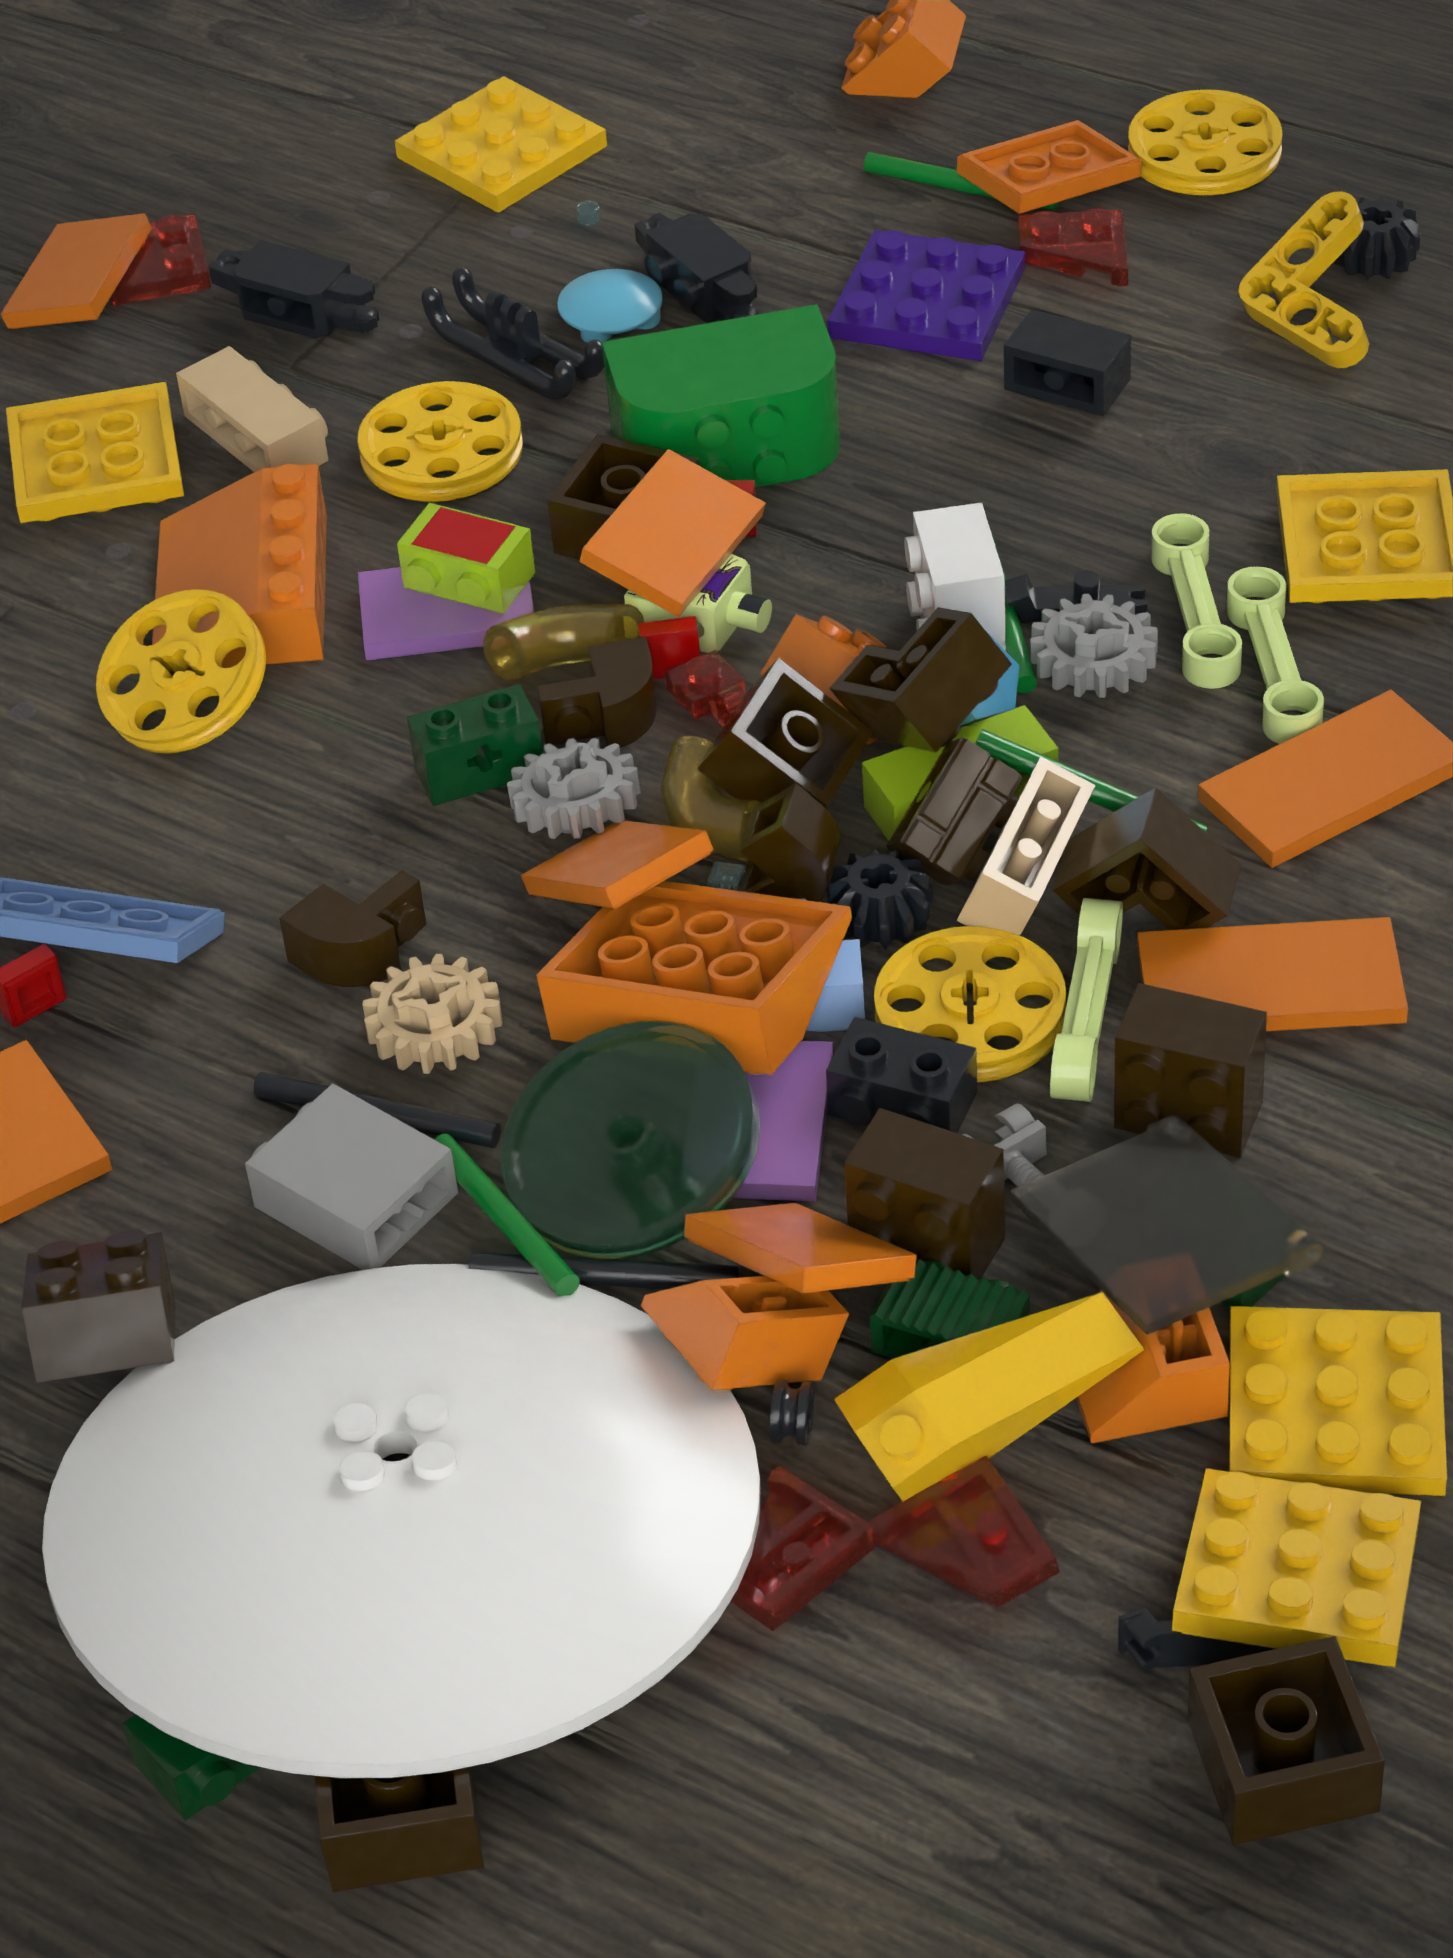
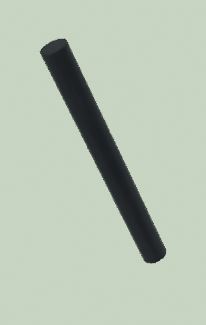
M259 1072L254 1082V1095L303 1107L307 1103L313 1102L329 1086ZM346 1090L421 1133L434 1136L449 1134L454 1140L493 1149L498 1145L501 1135L500 1123Z
M471 1252L469 1269L539 1275L521 1254ZM561 1257L579 1277L580 1285L670 1289L702 1280L739 1278V1268L737 1265Z

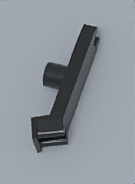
M1089 570L1080 571L1075 575L1074 586L1033 587L1027 574L1005 581L1007 604L1009 607H1014L1021 623L1042 620V611L1045 608L1059 612L1060 600L1064 598L1071 601L1074 605L1080 604L1083 594H1089L1092 600L1102 601L1107 594L1113 595L1114 605L1120 607L1122 604L1132 601L1135 603V615L1147 612L1148 601L1145 600V586L1133 584L1100 585V576L1096 572Z
M1145 1607L1121 1615L1118 1619V1651L1121 1654L1129 1652L1143 1670L1159 1667L1211 1664L1275 1649L1172 1631L1173 1620L1157 1621Z

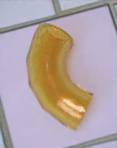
M586 603L559 606L527 613L491 626L486 631L483 640L484 654L491 669L500 678L515 680L548 667L590 661L588 646L639 638L638 623L645 622L643 615L637 607L630 604Z
M682 736L676 739L666 759L661 785V795L670 824L674 827L706 830L714 849L711 851V854L734 860L749 861L739 850L753 809L760 802L728 797L722 792L721 787L697 770L713 742L696 736Z

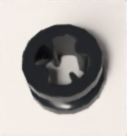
M777 1380L771 1404V1441L773 1443H781L784 1437L792 1436L797 1440L798 1445H808L814 1415L813 1382H803L800 1388L793 1389L788 1386L787 1380Z

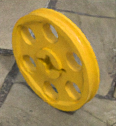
M1191 90L1159 98L1146 105L1135 115L1128 131V152L1142 160L1141 177L1160 188L1182 194L1220 195L1246 189L1268 177L1276 169L1282 154V126L1274 112L1253 98L1229 91ZM1200 111V112H1207V113H1209V114H1206V115H1194V114H1190V113ZM1253 123L1255 124V126L1243 127L1238 126L1237 124ZM1161 128L1166 129L1168 131L1158 133L1151 132L1149 130ZM1254 151L1262 154L1249 156L1242 153ZM1159 157L1172 158L1173 160L1156 161L1154 159ZM1216 169L1220 170V172L1204 173L1201 170Z
M432 382L394 393L369 411L358 431L361 465L368 479L389 494L414 501H449L482 492L500 482L514 469L523 449L521 422L513 404L503 395L492 389L467 382ZM433 405L449 406L440 411L425 410ZM485 415L497 417L488 422L474 421V419ZM392 426L403 428L402 430L395 433L380 432L381 430ZM489 448L501 450L494 455L477 454L479 451ZM400 459L407 461L395 467L383 465L391 460ZM440 471L456 472L454 475L446 478L432 476Z
M193 589L174 592L160 597L145 605L128 618L108 643L102 655L96 679V692L101 711L123 738L143 750L155 753H177L202 746L232 727L243 716L256 697L266 667L264 640L258 627L243 608L224 594L210 590ZM212 612H219V619L214 627L202 633L196 632L197 623L203 616ZM161 625L167 626L165 635L159 642L150 646L143 645V640L151 629ZM238 647L246 648L245 656L241 662L231 668H222V662L226 654ZM188 666H190L193 669V671L186 669L188 668ZM168 670L173 671V672H176V673L172 676V675L168 672ZM131 674H140L139 682L133 690L126 694H116L117 686L121 680ZM211 696H219L217 708L211 714L200 718L195 717L196 709L204 699ZM166 709L165 718L159 726L148 731L142 730L143 722L150 713L155 710Z
M981 926L942 929L909 942L894 953L883 966L874 990L875 1021L932 1037L948 1038L956 1043L976 1047L977 1082L998 1080L1028 1069L1052 1050L1057 1033L1061 1034L1066 1010L1065 981L1052 957L1037 944L1020 935ZM995 957L1011 958L1017 963L1012 968L1006 970L991 969L985 965L989 959ZM935 958L945 959L954 964L951 968L941 972H932L922 967L923 963ZM967 983L973 984V1001L977 1002V1005H973V1024H968L967 1006L964 1005V1002L967 1001ZM1040 995L1047 998L1050 1003L1042 1008L1032 1009L1020 1005L1018 1001L1025 996ZM904 998L915 999L923 1004L920 1008L910 1012H900L890 1006L893 1002ZM1001 1035L1011 1036L1020 1041L1017 1046L1007 1050H998L987 1044L993 1037Z

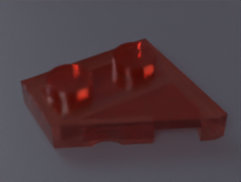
M1094 208L1085 212L1055 213L1052 211H1040L1034 214L1018 215L1019 250L1025 251V264L1041 268H1056L1062 273L1079 277L1083 276L1085 267L1111 273L1112 285L1128 286V260L1122 210Z
M195 214L185 216L169 215L160 220L149 222L152 227L150 233L111 296L113 306L211 288L209 271Z
M987 1455L867 1521L871 1535L877 1545L996 1608L1060 1573L1056 1557Z
M780 1465L771 1472L767 1480L770 1495L759 1514V1526L752 1556L741 1583L730 1601L772 1631L777 1629L877 1547L873 1526Z

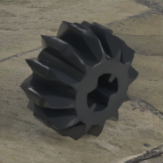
M1383 196L1378 200L1372 201L1360 197L1358 207L1364 221L1363 229L1359 236L1334 261V264L1346 267L1348 275L1365 274L1367 280L1373 275H1381L1386 279H1390L1393 271L1400 273L1408 271L1410 262L1416 260L1417 251L1420 249L1421 234L1418 233L1419 224L1416 220V211L1404 209L1403 201L1397 200L1389 203L1384 201Z
M873 847L870 856L862 857L850 853L846 865L833 867V876L830 879L829 893L826 894L829 904L850 906L852 919L844 938L854 937L859 939L860 948L865 947L871 942H880L886 951L890 941L896 939L908 944L914 931L926 930L927 921L930 917V904L933 903L932 884L929 883V876L924 874V870L921 868L919 859L905 860L900 849H896L888 855L879 854L876 848Z

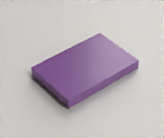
M401 567L358 572L366 660L537 639L530 581L505 614L404 588Z
M801 1041L772 1075H754L743 1070L701 1065L683 1179L685 1196L816 1202L828 1108L826 1069L834 1056L833 1042Z

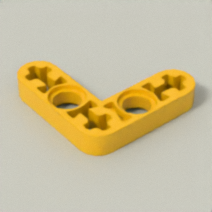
M1342 191L1332 192L1317 200L1244 276L1238 290L1245 310L1252 319L1335 368H1347L1356 365L1368 352L1369 341L1362 322L1356 315L1309 287L1349 247L1363 229L1364 221L1356 199L1351 194ZM1303 248L1315 250L1311 259L1305 263L1296 265L1288 263L1290 256L1297 250ZM1274 291L1280 304L1277 306L1275 300L1266 294ZM1314 309L1317 311L1313 320L1307 324H1290L1293 315L1300 310ZM1330 328L1332 335L1336 336L1341 340H1347L1350 336L1351 340H1349L1347 343L1339 340L1335 342V344H1333L1330 334L1327 332V330Z

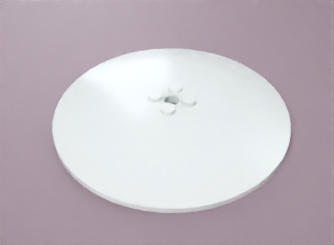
M414 1264L372 1268L319 1278L286 1287L242 1303L204 1321L176 1338L174 1361L136 1367L106 1395L91 1413L65 1452L53 1480L46 1506L42 1551L49 1596L59 1625L76 1656L103 1688L130 1711L161 1731L201 1750L248 1765L293 1774L335 1778H393L441 1773L497 1761L539 1748L584 1729L631 1702L663 1679L685 1659L718 1622L736 1593L751 1559L759 1526L760 1475L755 1444L745 1415L731 1390H711L707 1384L701 1381L696 1371L676 1347L665 1338L660 1328L650 1316L615 1297L580 1284L572 1295L558 1296L540 1275L469 1269V1265ZM395 1453L411 1455L401 1461L391 1462L382 1460L384 1457Z

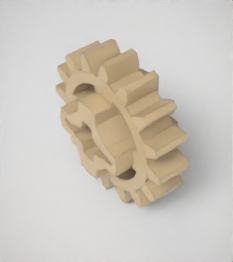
M435 954L431 964L422 965L417 957H412L409 959L410 969L402 972L392 966L386 969L389 983L372 982L370 985L372 998L363 1000L367 1039L369 1044L377 1045L378 1057L384 1060L396 1055L398 1069L405 1070L415 1061L421 1062L423 1074H430L436 1062H444L450 1071L455 1070L457 1066L456 1057L464 1055L475 1061L480 1058L478 1043L493 1045L496 1041L494 1028L501 1027L503 1023L498 985L496 982H488L487 970L484 967L469 972L467 958L460 957L451 966L445 965L442 954Z

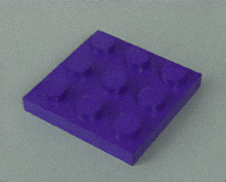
M874 230L827 320L828 334L832 339L982 361L1024 273L1025 251L1005 249L999 245L984 246L956 242L949 238L908 235L896 230Z

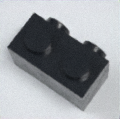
M1031 309L1003 345L1004 390L1104 416L1131 380V335Z
M854 1017L826 1069L829 1115L846 1119L852 1123L869 1125L879 1108L958 1133L978 1092L976 1047Z

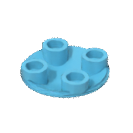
M626 269L598 270L584 274L564 287L558 297V311L566 323L580 330L583 341L588 343L595 339L604 342L608 341L612 334L625 333L634 329H651L658 325L661 319L662 292L653 279L642 273Z

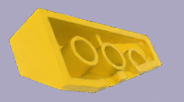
M1101 1292L891 1359L834 1400L892 1488L912 1513L1143 1352L1144 1349L1104 1293Z

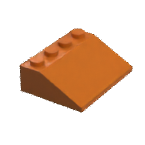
M318 463L305 465L284 464L279 467L262 468L161 520L155 600L174 592L193 589L210 590L224 594L238 603L258 627L265 644L266 665L324 660L327 514ZM212 612L203 616L197 623L196 632L202 633L214 627L218 622L219 612ZM161 625L153 628L152 645L164 637L167 626ZM238 647L226 654L222 662V668H231L241 662L245 656L246 648ZM188 666V668L186 669L193 671V669L190 666Z
M670 881L661 882L616 909L602 907L536 975L551 1039L578 1043L589 1048L602 1047L633 1052L638 1056H657L688 1061L693 1065H712L743 1070L754 1075H772L802 1041L852 919L850 906Z

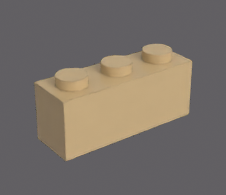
M228 346L176 373L184 416L253 472L262 468L279 467L284 464L305 465L318 463V466L329 461L325 442L328 429L322 415L315 408H309L293 396L287 386L276 383L262 372L256 362L253 360L248 361L232 347Z
M1040 757L957 921L966 926L990 927L1021 935L1053 874L1095 784Z

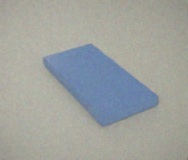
M0 877V937L178 963L224 933L225 912H221L220 909Z

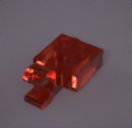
M716 650L694 657L686 663L665 671L667 690L695 719L711 713L722 727L725 726L746 694L744 678Z

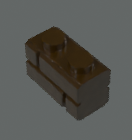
M961 737L947 743L886 847L891 852L900 849L905 860L919 859L924 873L940 884L948 886L962 882L964 877L972 880L979 873L990 854V849L983 845L994 826L998 828L1005 826L1019 799V796L1014 794L1022 780L1021 774L1000 760L992 758L988 752L968 739Z

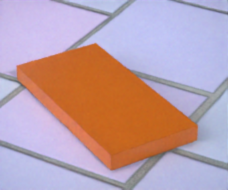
M1389 690L1198 784V801L1271 868H1274L1452 778L1453 742L1394 691Z
M1390 917L1137 932V950L1142 984L1266 1011V1031L1407 1023L1408 1005Z

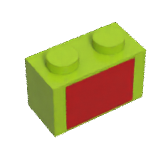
M429 503L397 543L404 588L505 614L535 574L530 528Z

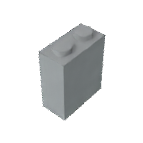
M333 1083L313 1102L304 1105L296 1117L269 1142L261 1144L245 1163L255 1208L362 1270L381 1268L458 1194L450 1148Z

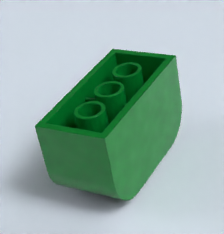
M817 304L602 342L610 427L613 438L666 451L669 449L675 453L696 457L699 459L700 467L724 480H755V487L810 477L826 469L838 456L840 451L836 354Z

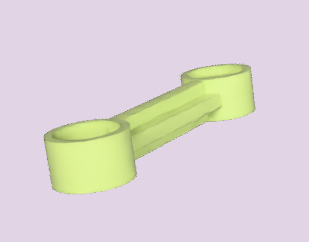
M1179 513L1162 517L1152 528L1151 559L1156 569L1172 576L1187 630L1183 638L1182 673L1190 683L1198 687L1215 689L1228 686L1235 682L1241 673L1242 639L1234 629L1221 624L1205 571L1209 560V527L1202 519L1190 514ZM1172 544H1188V546H1174ZM1218 654L1222 655L1223 657L1207 658L1202 657L1201 655Z
M1247 567L1235 572L1228 580L1227 616L1234 625L1249 632L1267 689L1263 697L1262 728L1270 740L1281 744L1323 723L1324 697L1315 685L1301 680L1282 623L1285 615V579L1281 574L1270 568ZM1249 597H1262V598H1266V599H1265V600H1250V599H1246V598H1249ZM1287 710H1296L1304 712L1305 714L1286 715L1280 712Z
M1083 898L1078 925L1077 953L1061 1034L1057 1033L1053 1049L1050 1076L1051 1098L1091 1102L1097 1069L1098 1043L1112 967L1113 964L1117 963L1120 950L1123 922L1122 901Z

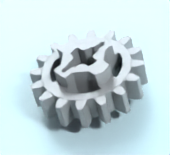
M1083 594L1081 603L1076 605L1064 598L1060 600L1059 612L1045 608L1042 611V622H1033L1032 638H1030V660L1032 664H1037V676L1040 679L1052 676L1053 689L1060 690L1067 685L1074 686V696L1081 697L1086 690H1095L1099 698H1105L1107 688L1114 686L1120 692L1125 693L1129 691V679L1141 683L1146 681L1147 669L1156 667L1158 630L1157 627L1150 626L1151 615L1148 612L1135 615V603L1132 601H1128L1119 607L1114 605L1113 595L1108 594L1102 601L1092 600L1089 594Z
M574 738L568 739L565 748L557 749L550 743L544 745L545 754L540 756L534 754L525 755L526 767H513L511 770L513 781L507 782L511 809L514 810L517 823L527 821L528 831L531 833L546 827L549 838L553 839L561 833L571 834L574 839L580 838L583 829L590 827L597 833L604 832L603 822L607 820L618 823L625 820L623 809H635L637 807L636 795L641 794L637 767H634L633 756L630 753L620 755L619 745L615 743L600 749L599 739L596 738L591 739L588 743H577Z

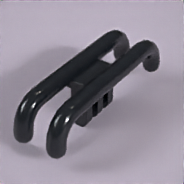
M466 267L456 268L453 272L452 282L454 290L467 313L479 323L488 327L489 336L486 338L453 320L444 306L441 291L437 287L430 286L422 292L421 299L425 315L431 326L441 337L543 396L552 399L567 397L575 386L576 376L584 379L598 376L604 368L603 349L600 340L594 339L585 345V356L575 352L539 332L537 313L534 310L525 306L522 307L519 302L512 298L507 299L505 294L497 290L491 291L486 300H483L474 285L471 271ZM540 356L555 364L554 377L530 364V362Z

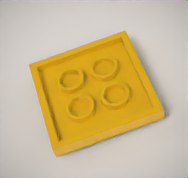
M505 76L490 82L483 89L462 101L456 102L451 108L429 121L419 124L415 129L395 140L397 158L497 213L607 147L606 129Z
M166 382L6 408L16 507L20 524L33 521H51L58 517L93 511L105 512L112 508L147 502L159 503L167 499L184 496Z
M1448 469L1277 476L1276 496L1289 603L1453 597V497Z
M1231 1306L1229 1472L1238 1471L1253 1476L1300 1483L1311 1482L1326 1487L1373 1494L1445 1496L1447 1465L1440 1312Z
M1206 1468L1174 1604L1172 1631L1275 1649L1336 1636L1345 1660L1396 1668L1419 1525L1421 1501L1394 1497L1385 1493L1373 1494L1326 1487L1311 1482L1300 1483L1253 1476L1238 1471L1227 1472Z

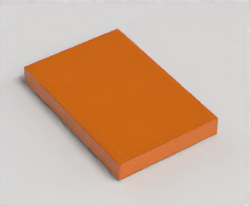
M1076 120L961 154L957 158L956 173L1021 214L1139 178L1141 176L1142 160L1084 123Z
M146 214L57 224L1 312L7 328L17 329L97 320L152 229Z
M668 449L583 547L579 562L671 614L680 617L763 515L766 503Z
M632 821L614 822L605 827L604 832H596L523 873L521 878L528 894L616 909L707 857L714 849L706 830Z
M27 1040L0 1052V1224L113 1170L109 1154Z
M797 1203L685 1215L684 1237L688 1241L801 1293L909 1281L910 1278H915L916 1254Z

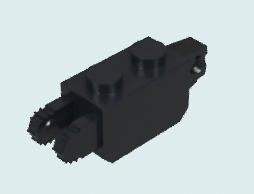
M658 213L652 215L648 220H641L634 224L636 242L647 254L645 257V268L649 277L677 298L683 308L690 309L705 323H711L718 319L723 321L759 314V311H756V308H753L751 304L757 298V284L751 278V252L704 214L689 213L678 219L671 220L665 215Z
M260 240L250 251L224 250L208 266L212 284L238 294L241 313L245 320L314 339L330 335L336 327L350 331L356 330V332L360 331L361 333L369 332L378 327V310H376V307H371V305L366 306V303L374 300V283H372V280H367V278L362 279L360 276L351 274L349 263Z

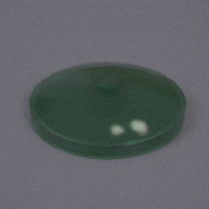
M661 1021L634 1022L607 1028L577 1041L556 1055L536 1073L518 1097L507 1120L501 1144V1171L504 1184L518 1211L546 1242L558 1249L586 1258L624 1259L653 1253L685 1239L686 1214L720 1211L737 1193L747 1177L757 1152L760 1137L758 1102L744 1070L734 1055L715 1038L698 1029L682 1024Z

